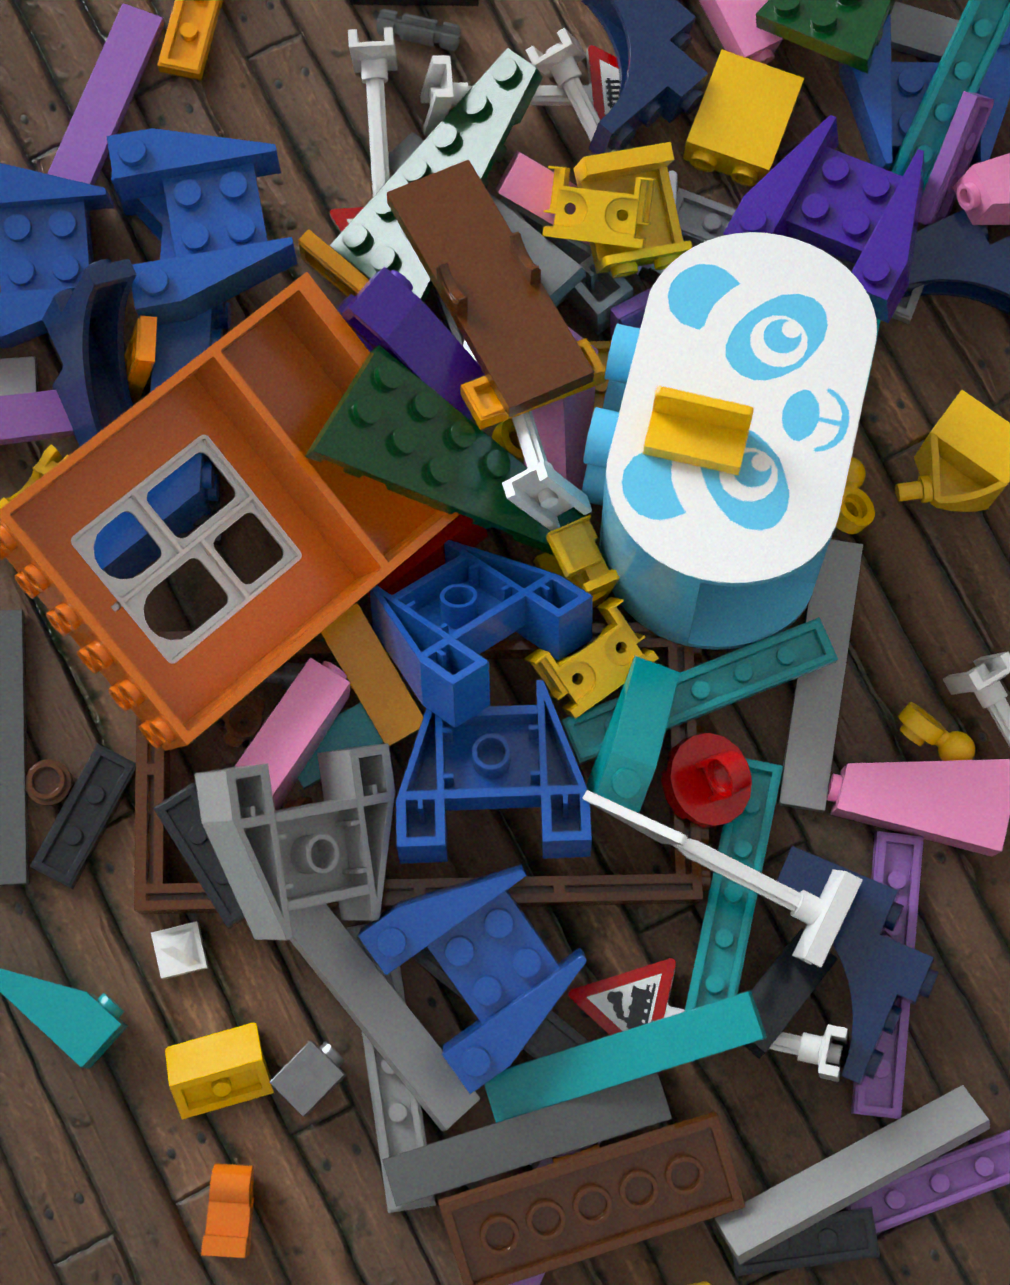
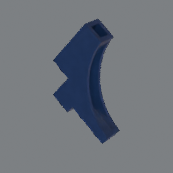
M582 0L605 29L613 45L619 69L618 100L609 113L599 121L588 148L590 151L597 155L611 152L615 148L618 151L623 150L631 142L636 134V130L641 125L651 126L660 115L671 123L683 111L688 115L697 108L703 99L704 93L701 89L709 73L684 53L692 41L689 33L696 19L695 15L677 0Z
M961 210L917 231L909 286L902 298L911 296L913 289L924 285L920 296L948 295L963 297L994 307L1010 316V236L990 245L986 226L972 225L965 210Z
M102 259L90 264L84 270V274L76 288L62 290L52 298V302L42 318L63 363L62 370L52 387L58 393L80 447L133 406L124 357L125 309L132 283L137 275L130 259L116 262Z
M792 846L777 881L799 893L805 890L820 898L833 870L847 871L863 880L832 944L843 964L852 998V1039L842 1076L862 1085L865 1076L874 1079L884 1056V1052L877 1050L883 1032L892 1035L903 1008L895 1005L897 999L900 998L916 1005L920 995L929 998L939 972L931 969L934 957L883 936L885 929L894 931L904 905L897 903L899 897L898 890Z

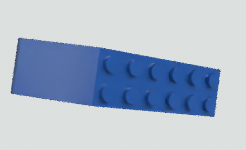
M112 173L111 181L125 215H136L161 243L160 260L175 257L165 193L122 201ZM225 301L187 321L157 326L151 392L223 337V329H230L231 325L230 302ZM197 453L148 492V503L175 536H178L180 533H189L196 526L192 524L203 515H210L209 501L219 500L220 477L219 474H215L214 463L206 454ZM129 512L119 514L104 526L96 536L94 543V556L99 567L109 576L118 579L135 577L161 556L159 546L134 515Z

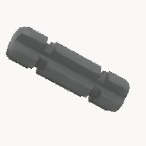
M388 9L380 10L377 18L376 29L379 35L384 36V28L393 27L394 36L395 34L400 35L401 40L429 46L439 43V48L452 51L457 50L461 39V27L457 24L444 22L443 26L437 25L438 20L406 13L403 14V17H400L397 11Z

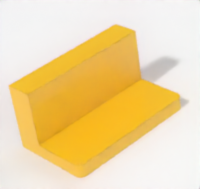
M657 386L642 454L739 476L754 408L740 403Z
M254 1022L175 1044L165 1049L169 1087L182 1120L274 1093L273 1086L270 1084L272 1079L262 1053L259 1030Z

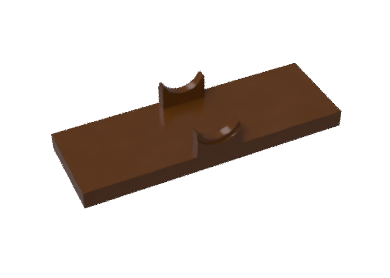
M469 159L387 192V204L509 418L593 382L594 370L543 286L539 265H535L528 255L521 234L519 232H511Z
M715 1111L601 1148L596 1143L583 1151L571 1155L552 1157V1164L438 1200L463 1285H509L745 1208L720 1120Z

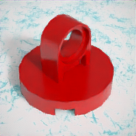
M704 733L685 738L671 748L667 755L671 756L668 761L667 771L662 772L661 782L665 799L678 817L681 819L688 818L693 823L699 824L697 827L709 828L730 823L743 813L750 799L752 778L748 762L735 744L724 736Z

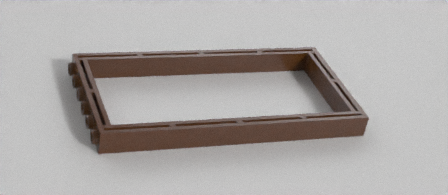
M592 623V640L565 657L579 652L592 643L601 634V630L608 626V623ZM628 623L634 633L645 635V638L637 643L639 649L646 648L654 651L657 656H664L665 667L681 673L693 668L694 662H701L702 649L669 641L651 632L640 623ZM194 631L153 632L159 637L177 640L183 639ZM320 632L286 662L307 663L310 658L317 662H337ZM514 632L479 655L484 659H525L539 647L517 632ZM620 642L616 644V651L621 649ZM386 651V653H387V655L389 656L390 660L393 661L392 658L390 657V655L388 654V652ZM136 716L134 911L139 914L218 913L200 883H169L170 835L153 808L170 798V750L165 751L162 746L159 748L152 746L139 730L142 722ZM696 719L667 730L668 754L671 748L683 739L704 734V725H696ZM670 807V828L688 836L687 838L708 845L709 828L697 827L699 824L693 823L688 818L681 819ZM671 845L672 874L524 877L507 890L519 907L696 904L702 901L703 892H710L711 877L710 869L686 858ZM474 878L384 879L381 910H388L399 901ZM338 901L326 903L331 911L340 910Z

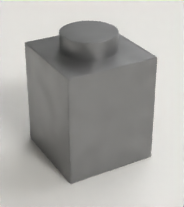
M310 1040L270 1081V1084L303 1117H307L347 1076L339 1068L345 1060L326 1041L318 1047Z

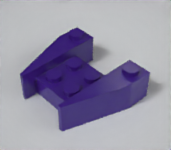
M829 115L744 195L723 235L748 232L782 235L808 243L829 254L854 263L855 266L852 273L869 295L876 318L889 323L909 286L925 180L924 151L920 149L916 151L903 176L837 151L836 148L839 144L836 117Z
M384 266L372 276L356 296L350 294L336 309L370 352L380 345L470 420L473 416L460 395V387L464 383L485 376L484 372L472 355L412 291L413 285L398 271L392 270L390 272Z

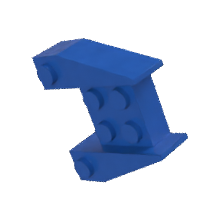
M891 14L887 15L883 35L879 46H876L874 49L872 64L868 74L839 62V76L870 163L888 171L892 165V158L896 157L939 65L938 62H891ZM1010 24L977 94L994 99L995 103L970 162V167L990 159L1010 99Z
M155 128L106 136L113 179L121 200L165 193L175 257L132 265L137 275L131 287L135 310L139 318L140 316L157 317V326L190 320L298 264L292 237L270 241L267 238L257 177L281 173L275 144Z
M0 163V349L12 348L48 333L42 318L52 302V298L62 290L76 288L86 267L94 263L90 210L114 208V202L106 188Z
M448 540L444 543V565L393 595L377 585L370 590L372 628L421 704L456 728L490 706L489 661L481 657L480 653L510 634L517 632L542 650L548 651L557 660H561L592 640L593 596L559 574Z
M536 680V705L488 706L456 728L426 708L396 799L397 851L400 864L448 862L446 811L541 807L543 858L591 856L590 803L583 800L588 789L544 680Z
M522 864L399 901L382 913L380 919L372 920L362 927L358 934V937L385 975L392 972L425 947H428L475 1013L478 1020L443 1044L442 1056L469 1094L476 1091L512 1064L587 962L581 948L558 962L507 890L527 876Z

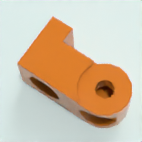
M214 1164L210 1181L208 1213L201 1255L246 1258L250 1255L254 1209V1166Z

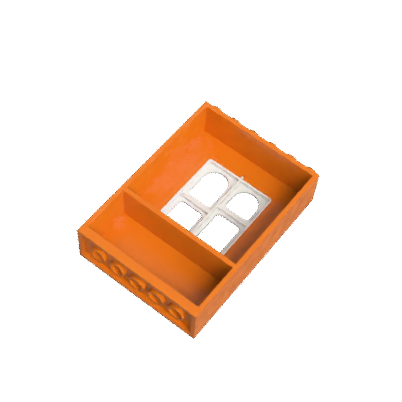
M308 272L287 286L0 509V560L7 558L18 572L14 577L22 590L31 598L38 596L50 610L46 613V617L51 625L62 636H66L69 633L81 649L77 651V654L84 665L94 674L100 671L112 685L108 692L113 700L123 710L128 711L131 708L142 722L139 730L155 748L162 746L165 751L187 746L460 515L456 512L448 514L390 491L384 483L364 475L358 478L343 472L344 467L323 460L318 462L305 457L370 353ZM204 453L233 487L235 496L232 501L185 538H178L148 503L147 494L195 454ZM123 512H129L134 515L161 550V556L154 564L141 574L130 579H118L109 576L99 567L94 556L96 536L104 526ZM246 513L254 514L283 550L281 560L252 584L241 582L214 548L215 538ZM198 559L227 594V604L193 633L183 639L168 640L159 637L149 628L145 620L144 605L146 598L154 587L186 561Z

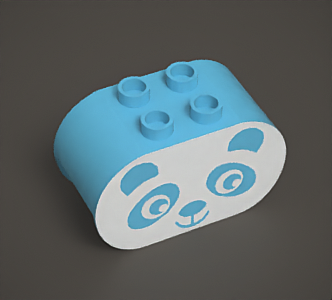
M757 232L735 233L708 240L680 255L661 273L649 293L641 329L616 324L605 371V379L609 381L603 408L595 407L587 436L583 463L587 464L582 492L588 496L590 503L603 506L599 550L608 569L616 570L620 577L612 589L613 594L616 598L623 599L622 607L637 622L669 641L700 649L723 650L746 647L781 633L791 626L803 613L812 597L839 517L877 335L874 307L863 285L846 266L819 248L794 238ZM657 386L740 403L754 408L739 476L642 454Z

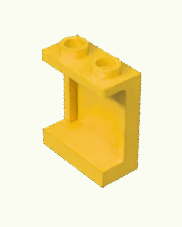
M721 49L688 135L683 159L689 161L693 167L701 171L713 172L715 170L731 176L735 182L741 185L755 186L771 170L790 116L798 100L804 78Z
M671 142L585 156L573 168L577 187L600 191L634 194L636 177L657 178V181H654L649 217L651 225L637 224L636 237L646 238L645 247L641 249L589 242L596 274L611 272L612 278H620L638 273V266L654 264L655 270H664L680 255L692 248L691 240L683 241L667 168L675 160ZM620 210L619 218L625 221L628 218L626 210Z

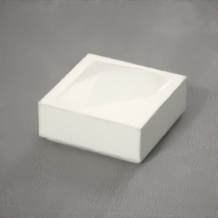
M196 921L151 932L161 979L164 980L209 968L199 922Z

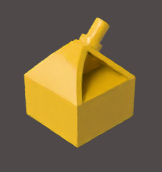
M961 390L914 456L920 474L918 481L895 485L897 501L920 499L922 503L930 502L936 508L957 512L987 510L1010 482V423L967 392Z

